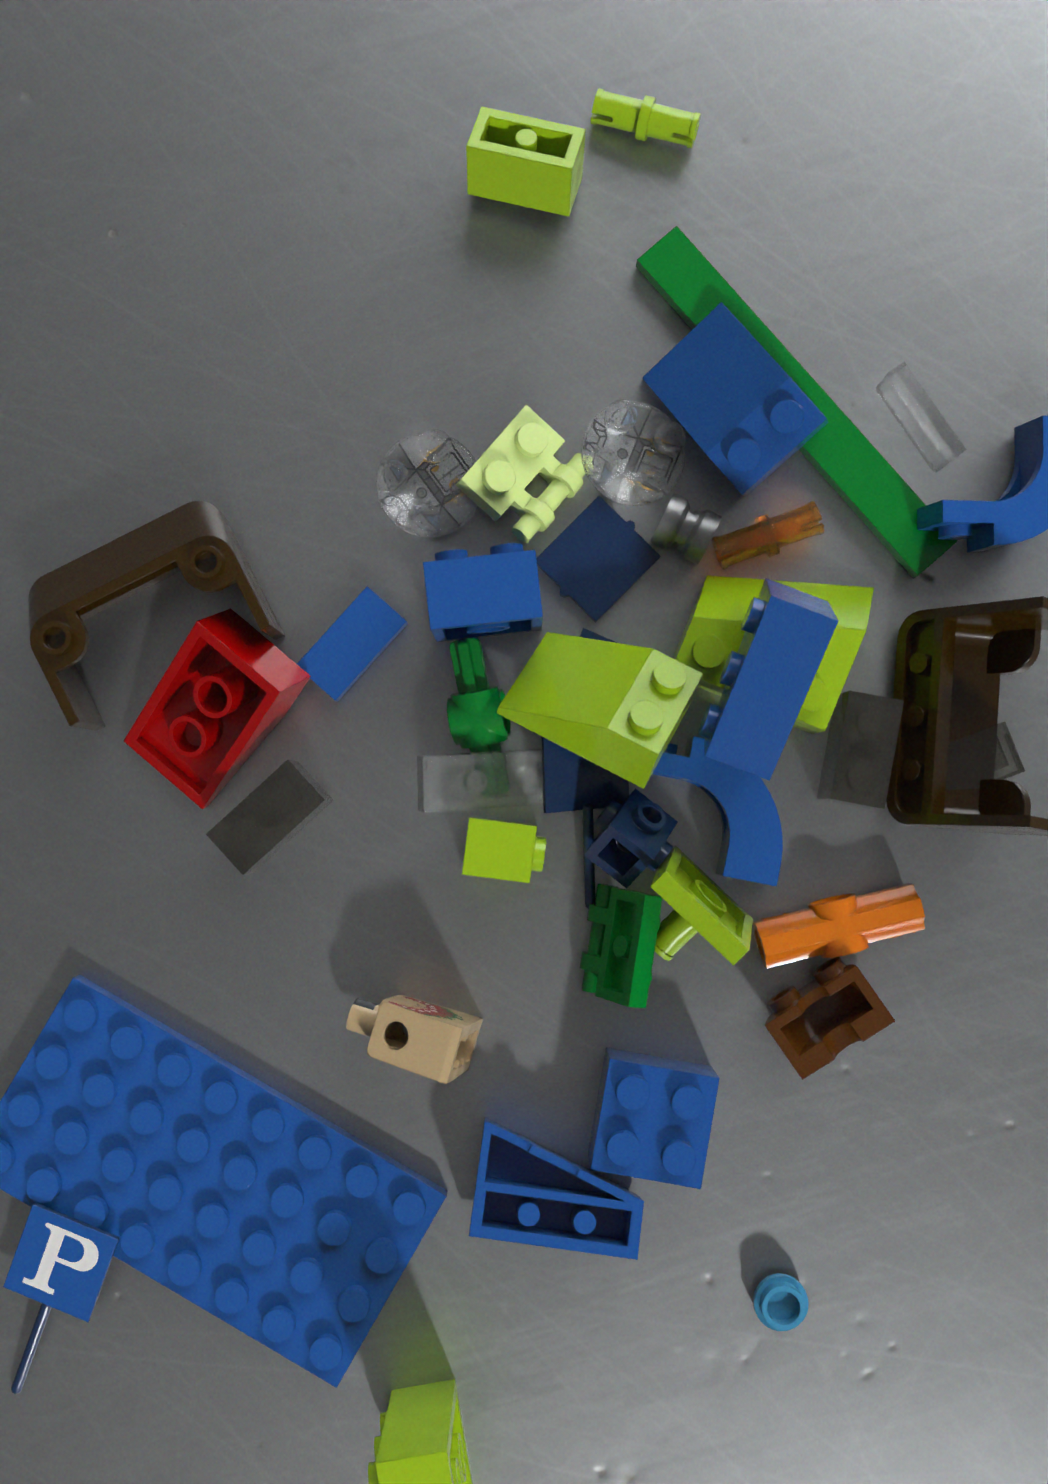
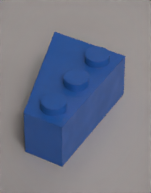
M765 578L759 597L752 599L741 627L745 634L738 653L731 651L724 665L719 683L724 684L725 687L718 706L712 703L709 704L698 731V735L705 737L704 752L706 757L770 781L839 621L828 601Z
M485 1117L469 1236L638 1260L644 1200L624 1187Z

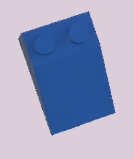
M722 302L642 377L705 454L736 489L745 496L749 495L829 423L824 414Z

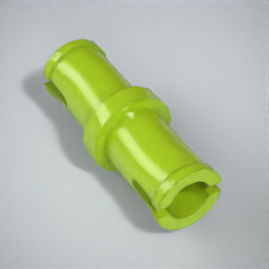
M598 88L591 112L593 114L590 122L594 125L600 124L635 133V139L646 141L648 137L685 145L687 148L692 149L697 136L701 113H693L656 104V97L645 95L644 99L640 100Z

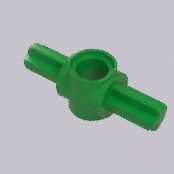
M475 637L455 640L449 646L458 692L451 694V698L447 700V717L451 736L456 745H460L462 749L469 748L478 793L482 796L498 795L507 791L509 787L500 742L507 740L508 736L511 735V720L497 714L498 707L504 699L505 693L503 689H498V686H489L481 641Z

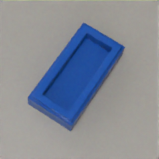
M367 586L301 658L297 665L311 676V680L338 702L408 623Z

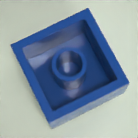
M507 543L490 547V555L468 557L467 550L454 549L437 552L434 554L435 561L423 562L430 630L437 642L454 641L470 637L480 638L542 631L543 612L535 550L523 551V544Z
M606 1047L588 1148L590 1169L701 1189L720 1079L714 1069L708 1065Z

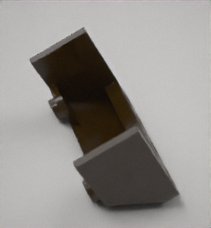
M205 501L186 503L41 576L32 585L28 596L31 649L69 726L93 731L105 727L75 665L84 657L89 646V634L83 620L180 571L191 586L202 592H218L237 583L260 630L275 640L285 636L227 519L211 503Z
M1041 596L919 610L910 614L903 621L897 637L886 794L888 811L896 821L903 824L1004 835L1048 836V819L1031 816V801L1025 788L1014 781L994 779L1000 675L1022 673L1028 670L1036 661L1040 651L1041 630H1048L1047 597Z

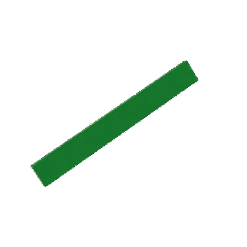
M675 226L637 259V269L692 330L722 302L824 414L829 423L807 441L799 451L913 579L958 542V540L938 539V531L917 530V509L927 505L678 226Z

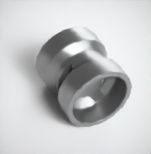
M674 493L650 542L662 548L670 547L673 542L678 543L677 549L681 550L683 558L698 565L713 538L722 516L708 509L701 512L695 510L694 513L689 512L691 508L689 500Z

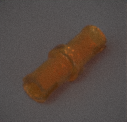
M811 501L804 506L770 518L767 514L760 515L755 518L754 524L721 536H714L712 538V545L714 548H717L714 552L721 569L725 570L729 566L765 553L769 558L780 554V548L815 535H822L825 529L823 523H818V521L822 520V516L816 503Z

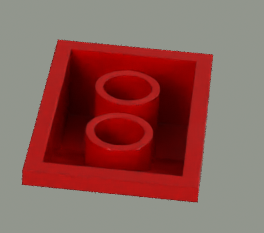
M230 608L196 621L125 737L124 742L203 810L209 806L282 720L311 676Z

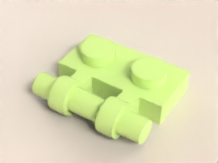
M525 405L458 481L456 486L494 521L499 519L508 508L512 509L520 519L511 531L519 541L528 543L537 531L544 532L554 521L555 515L553 512L566 497L573 498L584 484L582 478L590 470V461L583 454L575 453L567 464H561L553 455L563 445L565 440L528 405ZM539 474L549 485L538 498H534L524 489Z

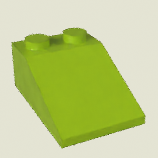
M547 632L502 700L497 714L644 789L687 712L703 673L653 648Z

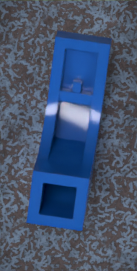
M1043 415L1014 427L1015 461L1013 475L1008 487L996 501L940 500L918 508L917 530L938 531V539L941 540L967 539V553L983 552L1033 538L1048 529V416Z
M696 736L688 738L684 756L676 755L678 745L669 743L652 774L691 783L704 791L715 804L722 823V841L716 874L777 887L783 852V836L776 805L762 779L751 773L706 757L704 738Z

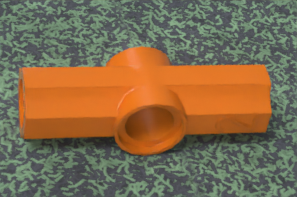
M907 883L856 896L855 893L823 898L809 903V908L782 913V915L761 918V920L753 922L758 952L764 967L770 968L821 955V958L850 955L869 948L868 943L896 938L908 933H916V931L925 929V914L921 898L918 896L914 884Z

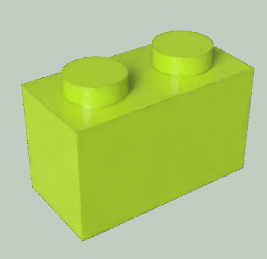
M481 106L466 145L468 194L569 217L583 176L586 129Z
M470 817L462 875L530 883L531 871H543L546 837L536 836V825Z

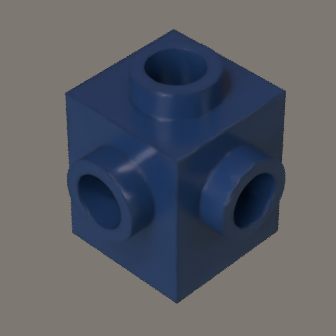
M635 788L622 804L612 799L593 823L601 831L584 853V856L627 889L647 867L655 871L665 860L673 848V845L666 840L678 821Z

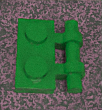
M598 883L595 905L589 904L587 920L592 921L587 952L582 951L579 966L580 969L584 970L582 991L595 993L596 997L626 1007L646 1008L649 986L652 980V965L657 932L661 921L660 913L663 900L661 896Z

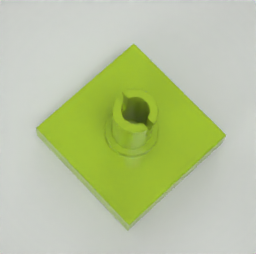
M675 845L658 867L650 886L674 909L660 923L655 952L661 958L671 961L674 955L698 932L734 966L750 950L753 918Z

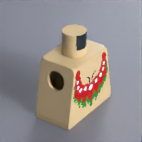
M396 995L382 1000L380 1005L357 998L350 1009L346 1028L347 1030L370 1037L367 1047V1055L440 1083L448 1084L469 1070L483 1018L412 997ZM403 1025L406 1027L408 1031V1037L405 1035L403 1031Z

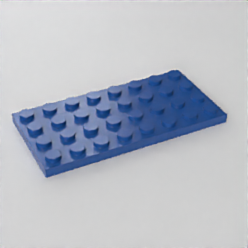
M82 975L72 978L0 1101L1 1190L30 1207L36 1202L120 1237L114 1257L336 1388L447 1197L448 1190Z

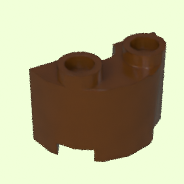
M834 957L819 966L812 974L815 980L798 991L794 986H789L774 995L767 1003L773 1013L767 1018L765 1027L802 1080L835 1060V1057L847 1046L857 1041L863 1042L895 1022V1019L860 969L854 964L845 965L840 957Z

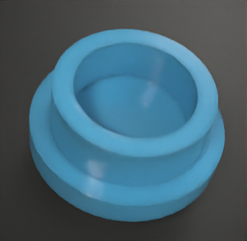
M777 1273L767 1276L757 1285L753 1295V1306L757 1317L766 1327L775 1331H788L797 1327L804 1320L808 1312L809 1302L805 1289L797 1279L787 1274Z

